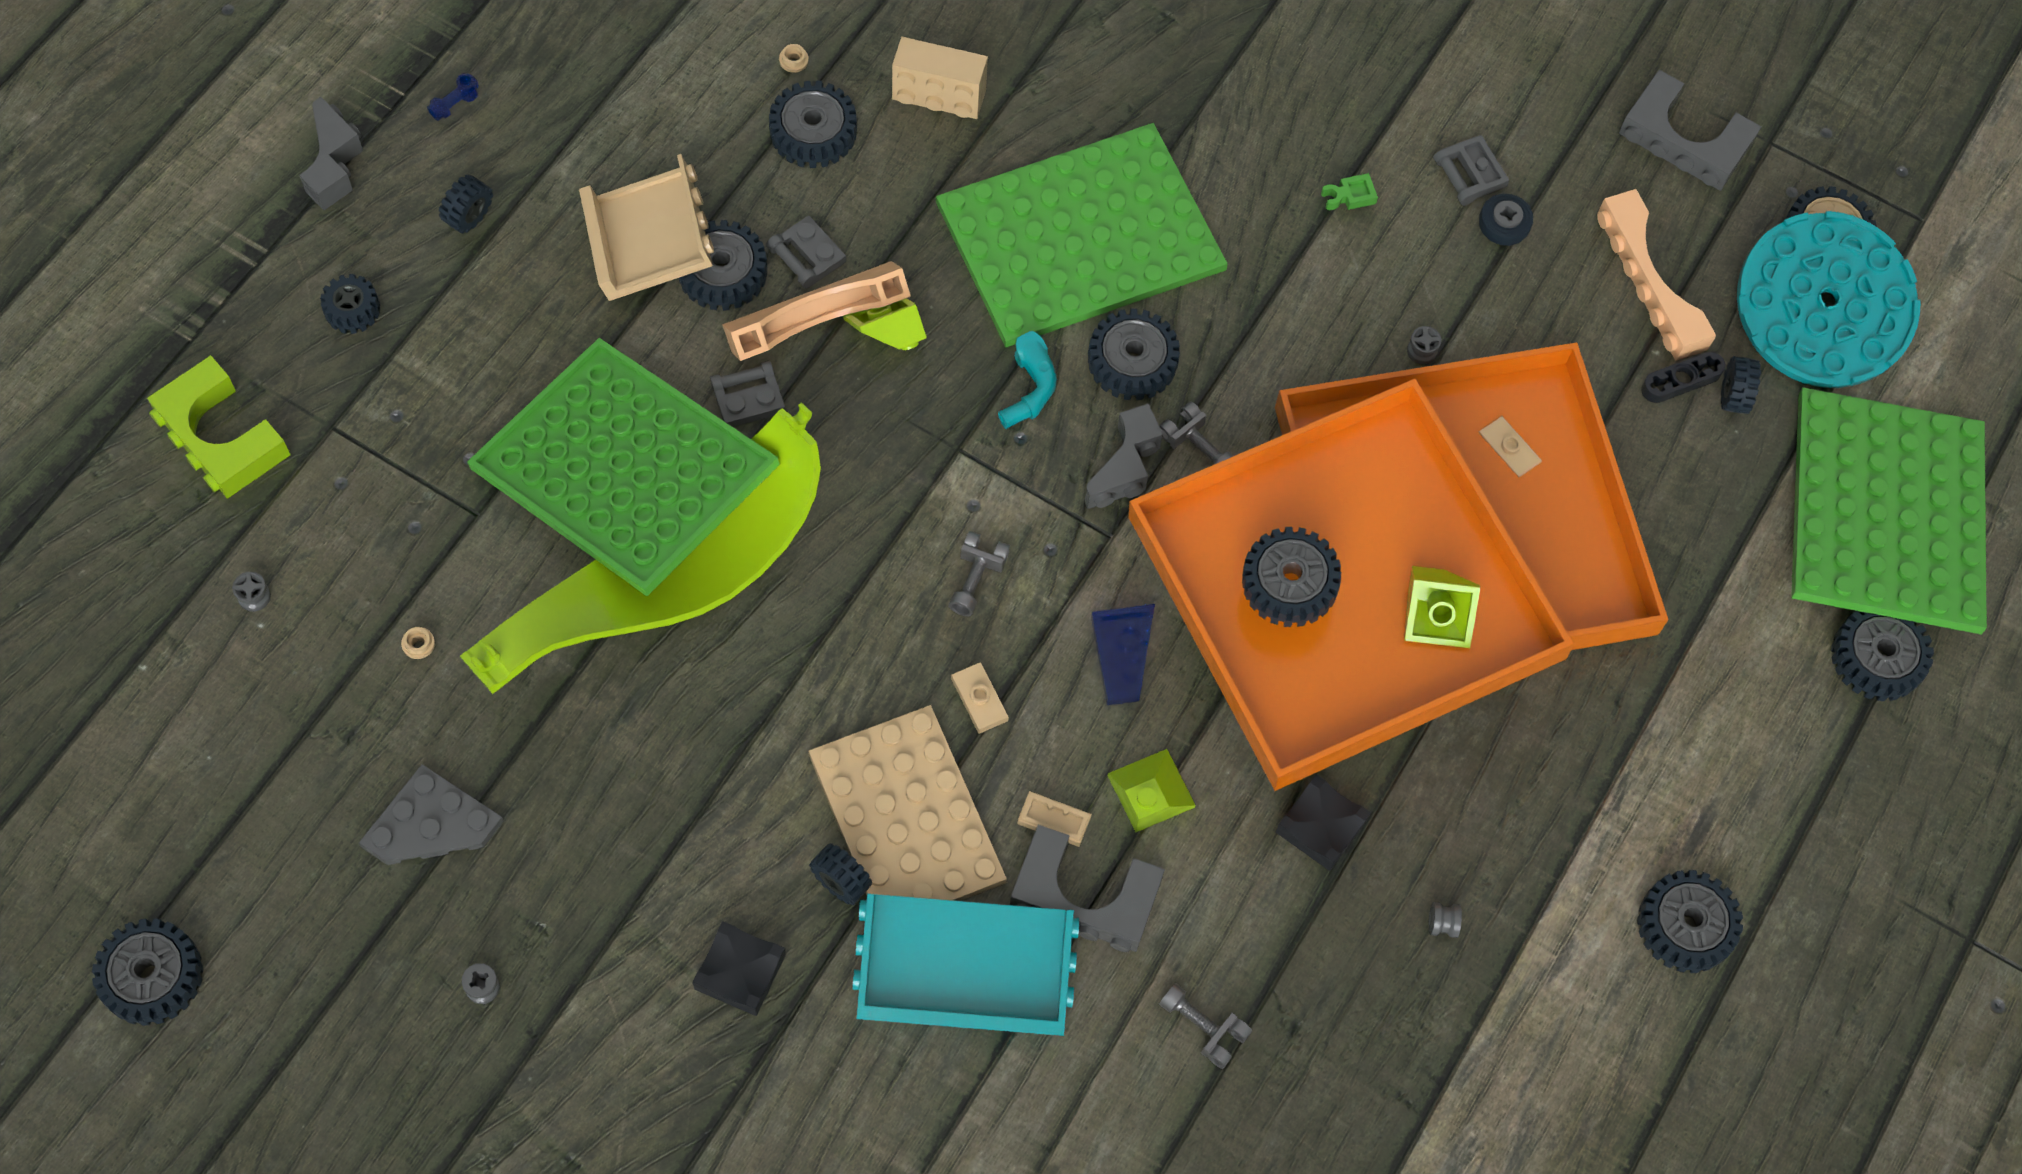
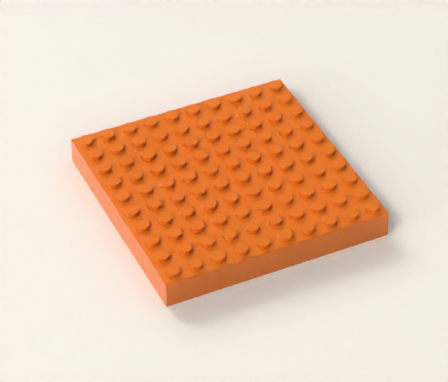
M1577 342L1279 391L1275 411L1281 433L1284 435L1416 379L1573 641L1574 645L1571 650L1659 635L1667 623L1668 616ZM1501 416L1542 460L1541 463L1521 477H1518L1479 434V431Z
M1416 379L1129 502V519L1274 791L1566 660L1574 645ZM1285 527H1293V532H1298L1300 527L1306 529V534L1308 535L1312 531L1319 534L1318 540L1321 541L1325 538L1329 542V549L1334 548L1337 553L1336 559L1340 560L1341 584L1333 606L1329 608L1323 617L1320 615L1317 621L1310 623L1309 620L1306 621L1305 626L1297 627V623H1292L1291 627H1284V622L1279 621L1278 625L1270 623L1271 618L1268 616L1266 619L1260 617L1259 610L1256 609L1254 611L1250 606V600H1246L1244 595L1242 574L1248 551L1250 552L1255 541L1259 542L1261 536L1266 533L1270 536L1272 530L1278 528L1280 532H1284ZM1412 566L1444 569L1480 585L1470 648L1404 640L1407 595ZM1292 573L1284 575L1289 580L1299 579L1297 575Z

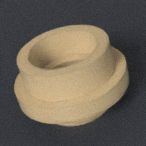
M798 44L787 45L779 55L781 67L788 72H800L808 65V54Z
M414 627L404 634L401 645L408 657L422 659L430 655L434 650L435 639L428 629ZM417 641L424 642V645L419 648L413 647Z

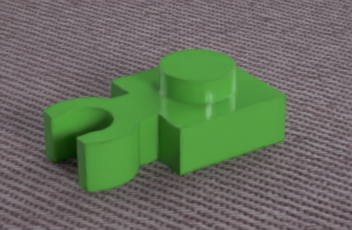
M1369 173L1343 178L1340 180L1339 187L1329 184L1324 186L1321 192L1322 197H1334V199L1327 200V210L1337 209L1342 203H1346L1348 210L1376 204L1378 199Z

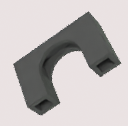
M1659 70L1626 116L1619 134L1626 137L1630 142L1649 150L1655 156L1672 163L1680 170L1702 180L1706 185L1721 191L1752 146L1762 126L1735 113L1721 135L1714 140L1693 142L1682 138L1670 126L1668 112L1677 101L1684 83Z
M1038 824L1012 892L1010 905L1074 910L1073 917L1079 918V935L1091 941L1101 939L1109 942L1112 948L1121 952H1129L1130 950L1137 952L1165 869L1133 858L1119 896L1112 903L1099 909L1080 908L1070 903L1063 896L1057 883V874L1068 847L1070 835Z

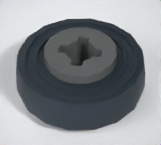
M1502 193L1492 196L1484 203L1479 214V226L1482 233L1490 241L1499 245L1511 246L1520 243L1528 236L1533 225V212L1530 206L1522 198L1513 194Z

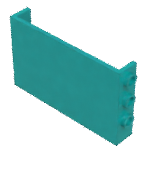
M867 894V900H860L859 921H865L864 935H857L856 955L862 956L861 970L854 969L853 990H859L857 1019L1064 1036L1066 1007L1073 1008L1074 987H1068L1069 973H1075L1077 952H1071L1072 938L1078 939L1079 918L1073 917L1074 910Z

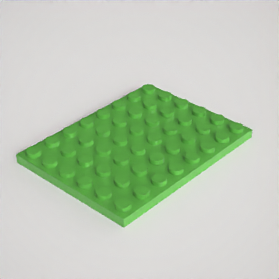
M1154 123L936 196V204L1005 348L1015 345L1017 338L1029 331L1043 335L1227 270L1228 263Z
M598 338L467 461L472 471L646 596L780 465L777 456L601 338Z
M1802 387L1798 397L1791 598L1982 635L1987 628L1985 421Z

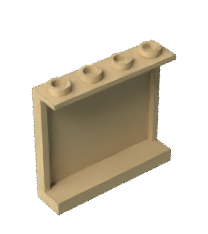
M682 154L677 155L680 168L597 196L591 185L579 189L598 285L609 301L713 266L710 254L714 253V247L710 236L705 234V229H708L709 225L704 212L700 211L699 208L700 205H703V200L698 187H694V182L698 181L697 174L692 164L687 165Z

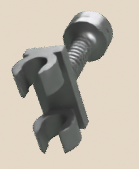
M1191 401L1181 408L1184 411L1180 414L1187 424L1180 430L1169 419L1159 425L1163 434L1162 438L1170 443L1173 449L1186 439H1189L1214 464L1233 457L1230 452L1222 454L1197 431L1205 425L1206 414L1203 411L1201 412L1198 406Z
M972 531L968 532L961 548L960 558L972 562L973 565L962 591L954 592L949 602V608L953 612L962 616H971L977 604L973 595L985 567L1001 573L1008 558L1011 545L999 541L994 555L977 549L981 534Z
M1175 983L1159 1005L1169 1013L1174 1010L1180 1011L1186 1018L1191 1019V1022L1196 1024V1026H1199L1202 1031L1207 1032V1035L1210 1034L1211 1040L1204 1047L1201 1054L1208 1057L1214 1065L1223 1069L1232 1056L1223 1047L1217 1045L1221 1037L1228 1031L1236 1040L1244 1043L1253 1030L1233 1013L1230 1014L1222 1026H1216V1023L1205 1017L1206 1015H1203L1202 1012L1200 1013L1199 1010L1197 1011V1008L1192 1006V1004L1186 1002V991Z

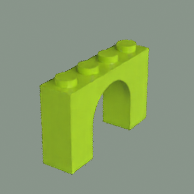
M210 355L147 399L153 408L149 414L160 428L165 425L170 430L167 433L169 439L178 449L182 446L186 449L188 453L185 457L196 471L202 468L207 474L203 478L213 492L220 490L228 499L289 457L290 453L284 440L266 419L239 438L228 443L212 444L196 437V428L201 417L212 407L236 392L230 377Z

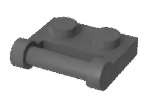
M1482 135L1444 148L1433 156L1436 164L1442 166L1458 193L1457 199L1463 206L1470 204L1476 198L1508 186V177ZM1452 159H1459L1473 182V186H1467Z
M809 215L783 233L772 236L766 243V247L773 254L777 253L798 276V282L803 288H809L846 263V255ZM792 244L813 269H807L787 246Z
M770 360L761 362V366L720 377L717 374L710 376L711 386L724 422L735 427L772 417L782 408L785 410ZM761 378L765 379L766 384L725 395V388Z

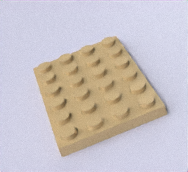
M931 705L809 750V757L849 854L856 859L858 864L864 867V871L869 874V878L872 880V885L866 891V895L878 894L962 901L1006 883L1007 878Z

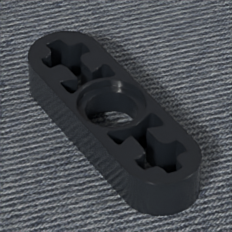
M1706 352L1652 372L1642 384V395L1650 402L1660 403L1719 380L1726 367L1725 361L1717 353ZM1705 364H1707L1709 367L1714 366L1716 368L1714 372L1711 368L1702 370ZM1676 373H1687L1691 378V382H1680L1676 378ZM1654 383L1656 387L1661 385L1664 386L1660 392L1658 388L1652 389V384Z

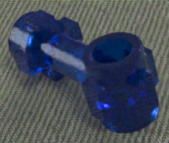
M468 73L459 75L456 79L458 86L456 89L442 99L435 97L430 101L427 109L435 120L439 121L443 117L446 119L450 116L449 109L461 99L470 102L477 98V88L479 85L474 76Z

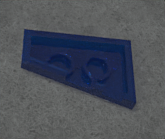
M1155 604L1094 611L1091 614L1107 705L1138 702L1140 699Z

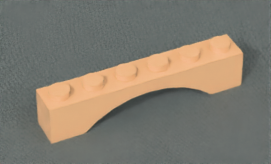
M1637 189L1605 198L1597 214L1598 223L1607 232L1613 251L1618 253L1622 260L1625 274L1631 277L1636 287L1638 298L1645 303L1652 324L1659 329L1666 350L1671 352L1675 361L1708 351L1716 334L1704 312L1676 295L1663 282L1652 264L1646 244V223L1649 211Z
M890 261L722 324L732 354L742 361L766 352L790 336L819 323L854 312L884 307L911 297L902 267Z

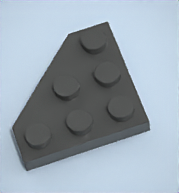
M422 764L361 839L359 845L385 864L392 865L401 863V860L417 857L424 859L446 855L450 851L483 848L504 821L500 815Z

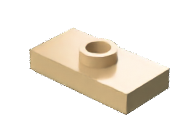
M1503 416L1479 431L1483 439L1518 477H1521L1542 462L1539 456Z
M981 662L951 675V680L978 734L1008 722L1009 717Z
M1029 791L1017 824L1035 831L1039 824L1070 835L1068 843L1080 847L1092 814Z

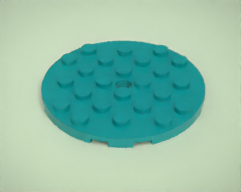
M1833 211L1808 214L1807 212L1785 219L1782 223L1767 231L1748 253L1741 268L1737 285V306L1743 328L1759 354L1771 366L1794 380L1825 388L1849 387L1869 381L1882 374L1904 354L1918 327L1921 301L1918 300L1915 285L1917 278L1909 260L1903 258L1894 246L1896 244L1894 240L1885 232L1853 215ZM1825 292L1832 294L1836 301L1835 305L1825 306L1821 294Z

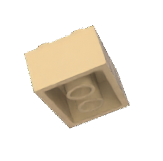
M901 36L892 64V100L903 104L927 107L933 111L953 113L963 118L978 119L986 92L988 56Z

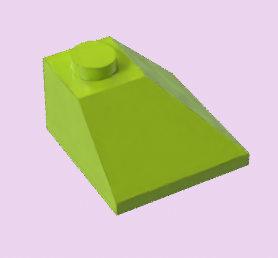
M907 298L884 307L863 310L843 316L847 323L861 333L897 349H912L918 346L919 341L927 338L917 306Z
M1412 566L1407 595L1404 640L1470 648L1480 585L1444 569Z
M1167 749L1112 771L1107 775L1135 832L1191 810L1196 806Z

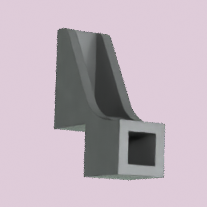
M319 97L312 105L319 140V154L314 163L299 176L305 192L323 210H326L353 191L349 180L351 173L344 164L363 152L360 143L362 135L358 128L352 122L347 124L343 120L342 113L334 104L329 105L322 97Z
M1149 404L1120 413L1117 428L1123 445L1088 482L1087 494L1085 496L1087 509L1096 506L1103 508L1112 504L1114 500L1123 497L1133 498L1146 490L1148 474L1140 456L1147 457L1157 452L1161 447L1163 437Z

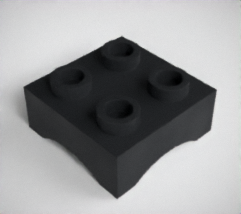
M1316 774L1297 802L1281 820L1275 833L1330 871L1365 825L1371 812L1342 796L1326 780Z
M722 921L713 944L693 980L694 990L757 1016L786 956L785 947L754 937Z

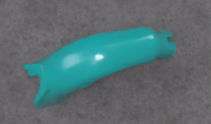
M1029 331L1017 338L1015 343V360L1020 368L1024 367L1035 382L1036 389L1030 394L1021 397L1020 402L998 411V417L1005 429L1027 418H1036L1056 389L1057 376L1053 362L1048 355V348L1041 336L1034 331Z

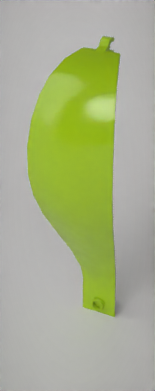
M802 402L798 405V413L793 417L782 408L751 439L777 456L780 465L648 596L644 595L599 561L594 560L519 610L460 655V658L488 690L494 694L534 661L553 650L588 640L673 625L703 615L734 598L759 578L786 550L805 522L814 502L821 466L817 442L805 430L806 424L812 417V412Z

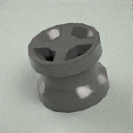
M1429 326L1415 329L1407 346V353L1410 359L1418 364H1429L1434 361L1441 346L1442 338L1440 333Z
M245 572L239 575L233 582V593L243 609L255 612L262 610L269 603L271 597L270 590L260 574Z
M1432 902L1429 913V934L1438 936L1440 933H1447L1450 937L1458 938L1462 921L1461 905L1452 904L1450 907L1443 906L1440 902Z
M474 964L466 969L462 976L463 989L468 998L474 1003H489L497 997L500 991V983L494 970L486 964Z

